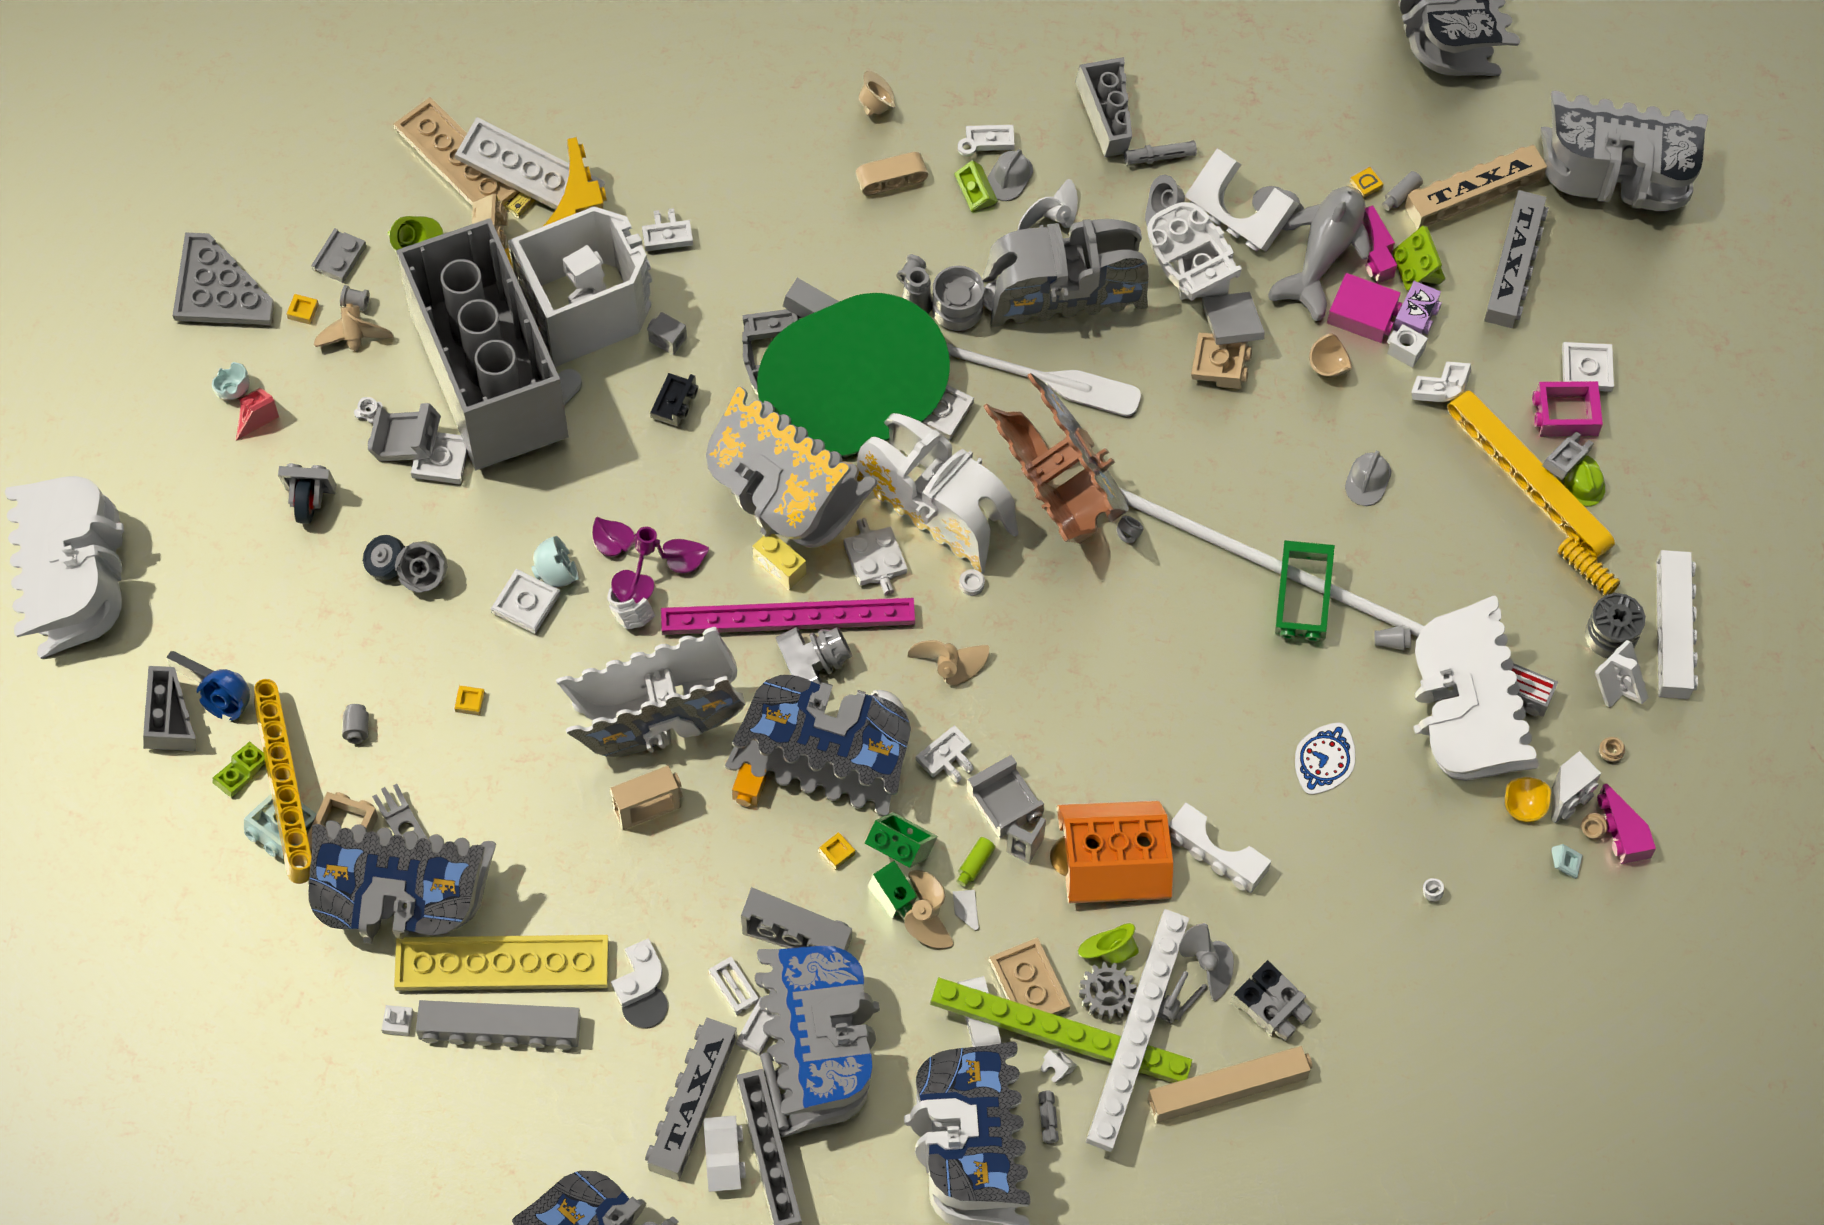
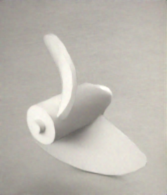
M1067 179L1054 197H1044L1036 201L1021 218L1018 230L1028 229L1043 216L1061 223L1064 228L1071 227L1076 217L1078 203L1077 191L1072 180Z

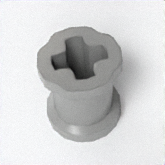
M909 254L903 269L899 270L896 274L897 279L904 284L907 272L915 267L925 269V261L919 256Z
M344 285L340 296V306L345 307L346 304L352 303L353 306L358 305L360 311H366L370 297L369 290L359 291Z

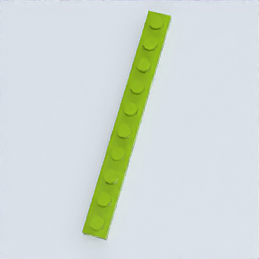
M940 977L937 979L930 1001L932 1006L1109 1063L1113 1062L1121 1038L1119 1035ZM1147 1045L1139 1072L1175 1083L1188 1078L1192 1059Z

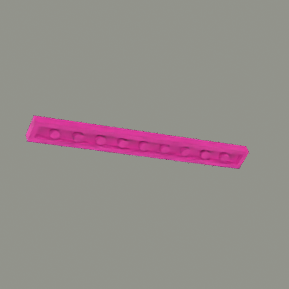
M914 598L661 608L662 635L700 634L711 627H716L719 633L791 630L795 627L798 629L915 625Z

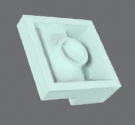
M270 794L244 818V834L252 842L257 840L264 845L265 851L270 856L275 857L278 855L284 859L272 794ZM301 802L307 832L311 828L317 814Z

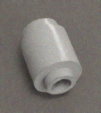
M350 704L346 706V710L343 712L342 737L349 743L358 744L368 738L369 713L364 705Z

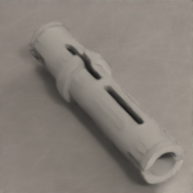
M1194 140L1154 147L1145 145L1144 148L1124 150L1126 165L1144 162L1152 164L1153 161L1197 155V147Z

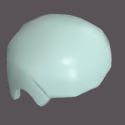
M232 362L229 369H219L217 376L212 380V389L219 398L232 400L243 396L247 392L250 382L244 365Z

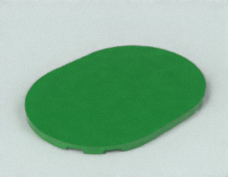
M885 293L855 295L791 323L772 340L759 366L757 377L758 399L763 403L768 401L773 404L774 412L779 415L789 416L791 418V425L806 428L808 437L814 440H822L825 443L826 450L830 452L836 451L842 457L858 454L861 446L871 437H877L884 441L890 440L889 427L884 422L891 414H901L923 422L932 414L942 400L948 384L950 372L949 351L938 325L927 312L913 302Z

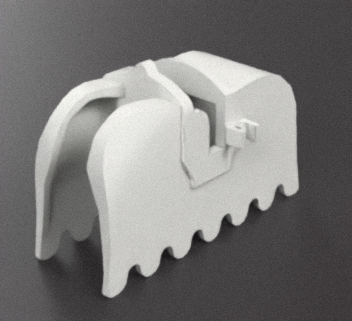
M78 476L61 477L32 484L7 487L5 490L6 497L10 501L18 502L16 507L8 511L7 519L11 523H19L18 529L9 534L8 540L12 545L21 547L18 552L10 557V564L14 568H22V572L12 579L11 585L16 591L24 592L23 596L16 599L12 606L15 612L25 614V618L14 626V634L18 638L36 633L48 635L47 641L40 644L37 649V655L41 659L64 649L99 638L111 629L118 619L122 607L119 586L122 564L121 559L116 554V549L122 546L124 525L120 523L119 512L116 506L108 497L102 494L101 490L91 480Z
M1495 595L1465 608L1434 618L1423 627L1416 640V660L1423 680L1420 681L1421 687L1415 693V700L1421 703L1439 702L1433 706L1432 716L1423 719L1418 725L1413 726L1415 734L1430 735L1432 752L1440 769L1448 776L1464 781L1514 771L1537 769L1539 766L1534 747L1528 745L1532 741V735L1529 732L1528 723L1523 720L1526 716V711L1523 707L1522 698L1518 696L1520 687L1517 683V676L1515 672L1511 671L1514 663L1510 658L1511 651L1506 647L1508 638L1504 634L1505 627L1500 622L1501 610L1498 608L1499 602Z

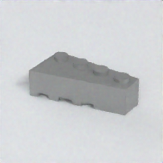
M1124 57L1081 64L1075 80L1104 157L1124 154V150H1128L1132 139L1130 111H1128V93H1126V73H1124Z
M751 887L741 914L743 935L785 948L835 946L847 951L852 939V928L846 923L831 920Z

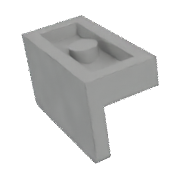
M1041 817L1032 833L1013 824L1008 832L1006 852L1030 864L1044 840L1046 819Z

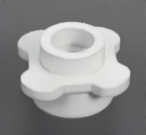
M363 397L358 402V409L354 410V415L356 418H364L369 423H373L377 408L383 407V405L371 397Z

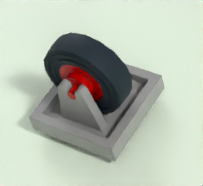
M293 463L279 466L278 477L285 490L289 491L288 504H290V507H294L296 522L310 524L313 519L314 509L321 508L323 493H336L337 484L330 470L321 465H313L311 468H303L301 465Z

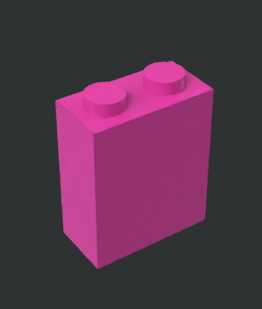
M1346 273L1329 311L1327 324L1382 343L1384 336H1389L1392 331L1394 322L1391 319L1393 315L1397 317L1401 309L1402 303L1399 302L1401 292Z

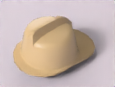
M873 71L864 72V85L859 93V100L864 105L866 115L871 116L874 113L881 115L890 107L895 108L894 95L889 84Z

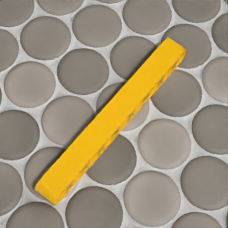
M1467 390L1447 405V409L1453 419L1568 537L1573 536L1575 542L1581 544L1580 547L1586 548V553L1590 552L1592 558H1599L1615 545V540L1611 533L1549 470L1542 466L1543 464L1473 392Z
M262 679L256 682L254 687V707L281 846L289 880L296 884L306 883L310 877L311 852L278 687L273 680Z

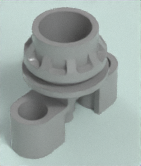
M797 627L777 636L776 641L790 674L803 677L820 685L822 680L819 676V671L825 669L828 674L833 673V666L839 669L845 660L852 657L850 648L838 627L832 630L822 629L818 631V637L815 633H811V642L807 644Z

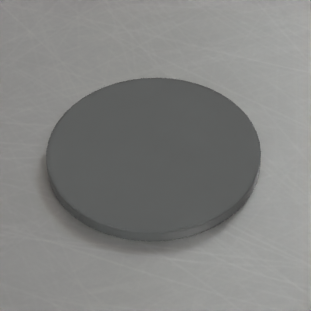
M656 987L655 992L623 1007L622 1012L625 1019L631 1025L638 1028H651L664 1019L668 1009L667 999L664 993Z

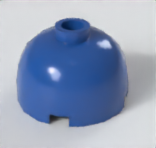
M219 669L208 674L197 688V693L200 691L202 696L199 699L202 706L220 719H222V714L231 717L229 720L232 721L239 718L250 701V689L246 681L240 674L227 669Z

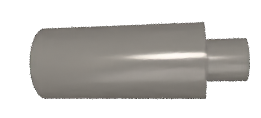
M1414 171L1406 175L1385 195L1386 200L1382 203L1383 208L1386 210H1390L1392 207L1398 208L1407 199L1410 192L1418 189L1423 184L1421 176Z

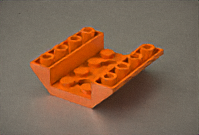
M1160 801L1057 805L1059 830L1064 831L1068 874L1065 881L1068 903L1172 898L1173 856L1167 814ZM1141 836L1148 838L1150 845L1148 847L1139 845L1137 838ZM1087 839H1095L1099 843V847L1091 849L1086 845L1085 841Z

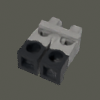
M1268 960L1251 976V979L1249 978L1233 994L1230 1002L1237 1009L1241 1008L1253 1018L1261 1028L1265 1029L1267 1034L1272 1036L1275 1033L1285 1041L1296 1031V1028L1288 1019L1293 1015L1303 1024L1313 1012L1307 1003L1304 1002L1306 995L1299 991Z

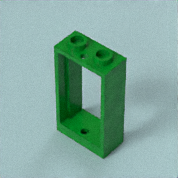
M1284 540L1275 634H1279L1280 637L1285 639H1294L1295 636L1305 637L1308 641L1326 639L1335 545ZM1289 558L1327 561L1321 625L1283 622Z

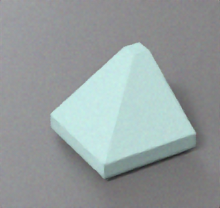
M1564 844L1552 847L1551 852L1555 868L1576 879L1579 873L1582 854Z

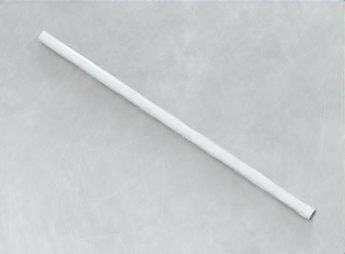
M1119 488L1127 505L1281 574L1282 561ZM1288 564L1287 578L1324 594V580ZM1331 584V598L1395 627L1404 625V628L1411 627V634L1417 637L1421 633L1423 625Z

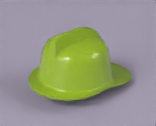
M404 216L393 223L387 234L393 249L396 251L442 235L443 229L433 218Z
M1586 455L1563 480L1566 488L1583 506H1593L1603 499L1605 482L1597 462Z
M1127 923L1115 929L1091 936L1080 945L1078 949L1079 956L1082 958L1100 956L1111 964H1118L1136 956L1139 953V948L1133 938L1135 926Z

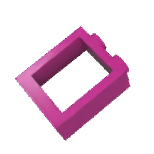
M1598 381L1539 382L1537 390L1533 391L1532 403L1533 406H1537L1534 424L1535 427H1539L1540 437L1572 436L1575 432L1580 433L1581 436H1599L1603 422ZM1547 397H1584L1587 419H1549Z

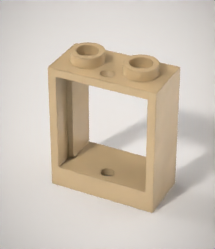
M669 765L610 788L613 809L622 830L680 808L679 798L683 797L680 789L682 785L677 773L672 774Z
M327 792L312 826L315 824L324 825L333 806L364 816L361 825L365 826L367 832L373 831L378 815L376 808L370 802L364 800L357 802L351 800L343 793L336 792L333 794ZM311 826L310 831H309V833H308V835H307V837H308V842H309V847H310V852H311V856H312V826Z

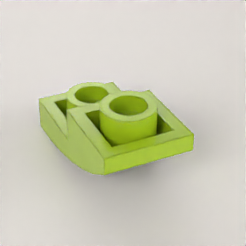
M249 741L231 756V763L213 777L212 783L232 798L265 764L264 753Z

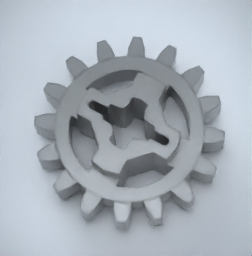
M1103 962L1101 969L1093 965L1092 974L1086 971L1084 973L1085 980H1080L1079 987L1082 990H1079V998H1085L1082 1001V1006H1090V1015L1098 1012L1100 1020L1104 1014L1108 1015L1109 1020L1113 1019V1014L1115 1013L1120 1018L1123 1017V1009L1130 1011V1002H1133L1135 996L1133 993L1136 992L1137 987L1135 984H1131L1133 976H1125V967L1120 971L1117 970V963H1113L1112 967L1108 968L1106 962ZM1121 983L1125 989V996L1119 989ZM1090 986L1092 987V991L1096 993L1094 999L1090 993ZM1108 989H1111V990H1112V992H1111V991H1108L1107 993H1104V992H1103V990H1104V991H1107Z

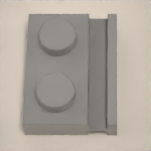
M334 228L312 263V270L315 272L317 270L322 275L344 283L366 248V241L345 232L341 233L338 229Z

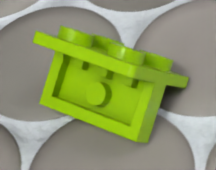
M1427 226L1420 227L1393 249L1392 255L1407 291L1410 290L1413 281L1441 284L1446 280L1441 269V260Z

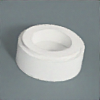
M970 569L961 574L959 586L964 594L974 596L981 593L984 589L985 579L981 572Z

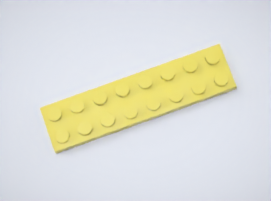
M608 935L396 938L395 991L608 988L609 938Z

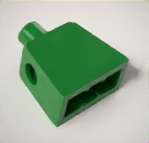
M895 861L874 873L868 884L869 889L890 917L894 918L900 914L904 919L906 913L912 910L917 895Z

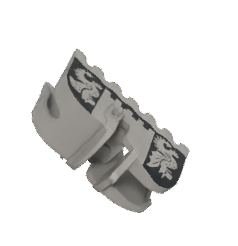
M1399 0L1400 11L1404 14L1402 16L1404 30L1407 38H1409L1412 52L1421 63L1437 73L1453 76H1500L1502 71L1499 65L1487 61V58L1491 57L1494 53L1492 46H1518L1520 43V39L1515 33L1505 30L1512 23L1511 16L1498 10L1504 6L1505 0Z
M1551 92L1552 128L1541 127L1544 162L1547 165L1545 173L1549 181L1560 191L1574 196L1598 198V201L1609 202L1616 182L1621 183V199L1625 203L1632 205V208L1668 211L1680 208L1690 201L1693 193V182L1699 175L1703 162L1707 115L1697 114L1693 120H1687L1683 112L1673 110L1670 116L1665 117L1661 114L1660 109L1655 106H1650L1645 113H1641L1633 103H1625L1621 109H1616L1613 102L1609 99H1602L1598 105H1592L1589 98L1584 95H1578L1573 102H1570L1566 99L1563 92Z

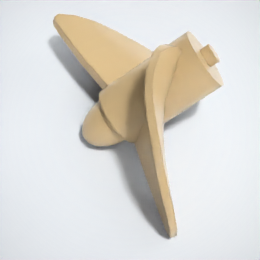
M352 303L346 304L347 306L340 308L341 318L324 329L316 337L314 346L320 347L346 340L348 347L352 351H357L361 345V338H393V333L388 329L361 320L359 306H353Z
M929 640L914 644L908 651V657L938 658L937 671L939 675L943 677L947 684L957 685L967 681L983 667L989 655V646L980 645L957 650L951 643L944 644L937 640Z
M922 870L910 871L908 873L909 879L920 900L914 903L912 910L908 911L904 917L907 931L918 941L930 947H951L953 941L938 917L940 907L945 900L943 886L928 872Z

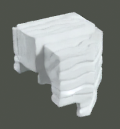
M609 589L607 597L610 603L609 608L612 610L613 615H615L616 621L624 628L634 629L642 627L656 616L648 600L644 597L639 603H636L634 599L620 602L612 589Z

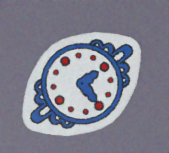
M1339 722L1319 727L1309 733L1300 741L1295 752L1296 774L1300 785L1308 794H1317L1336 787L1349 777L1355 765V745L1347 726Z

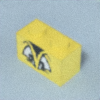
M771 534L768 537L763 535L752 546L753 560L788 590L807 574L806 560L775 534Z

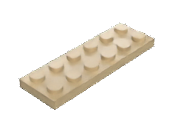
M431 97L393 124L394 129L472 206L473 202L491 194H497L504 206V203L520 192L454 159L467 133Z

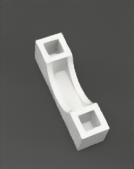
M588 245L563 258L564 272L577 288L568 297L569 304L606 290V285L603 281L605 274L601 266L603 260L597 251L593 252Z
M1185 803L1168 824L1170 841L1176 846L1186 848L1196 860H1203L1209 864L1216 874L1228 877L1238 889L1252 893L1269 871L1271 860L1251 846L1236 852L1219 849L1207 836L1205 828L1207 816L1188 803Z

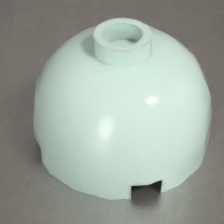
M558 536L546 539L537 547L533 556L534 566H532L535 577L538 580L542 579L546 584L553 587L569 585L579 578L576 564L574 561L570 562L568 557L570 552Z

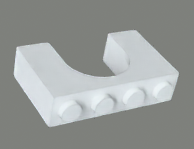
M1217 148L1185 197L1191 200L1190 203L1198 205L1208 212L1211 221L1217 225H1220L1221 222L1227 225V232L1236 238H1239L1240 235L1248 240L1246 242L1247 246L1256 252L1259 249L1267 252L1299 203L1274 188L1257 213L1242 219L1232 217L1225 207L1224 193L1242 164Z

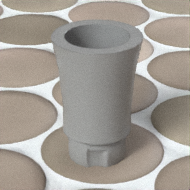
M915 267L906 274L901 297L918 305L928 314L932 310L933 300L931 281L924 268Z

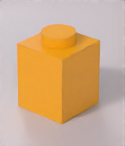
M743 763L732 788V799L742 806H757L767 776H754L751 772V765Z

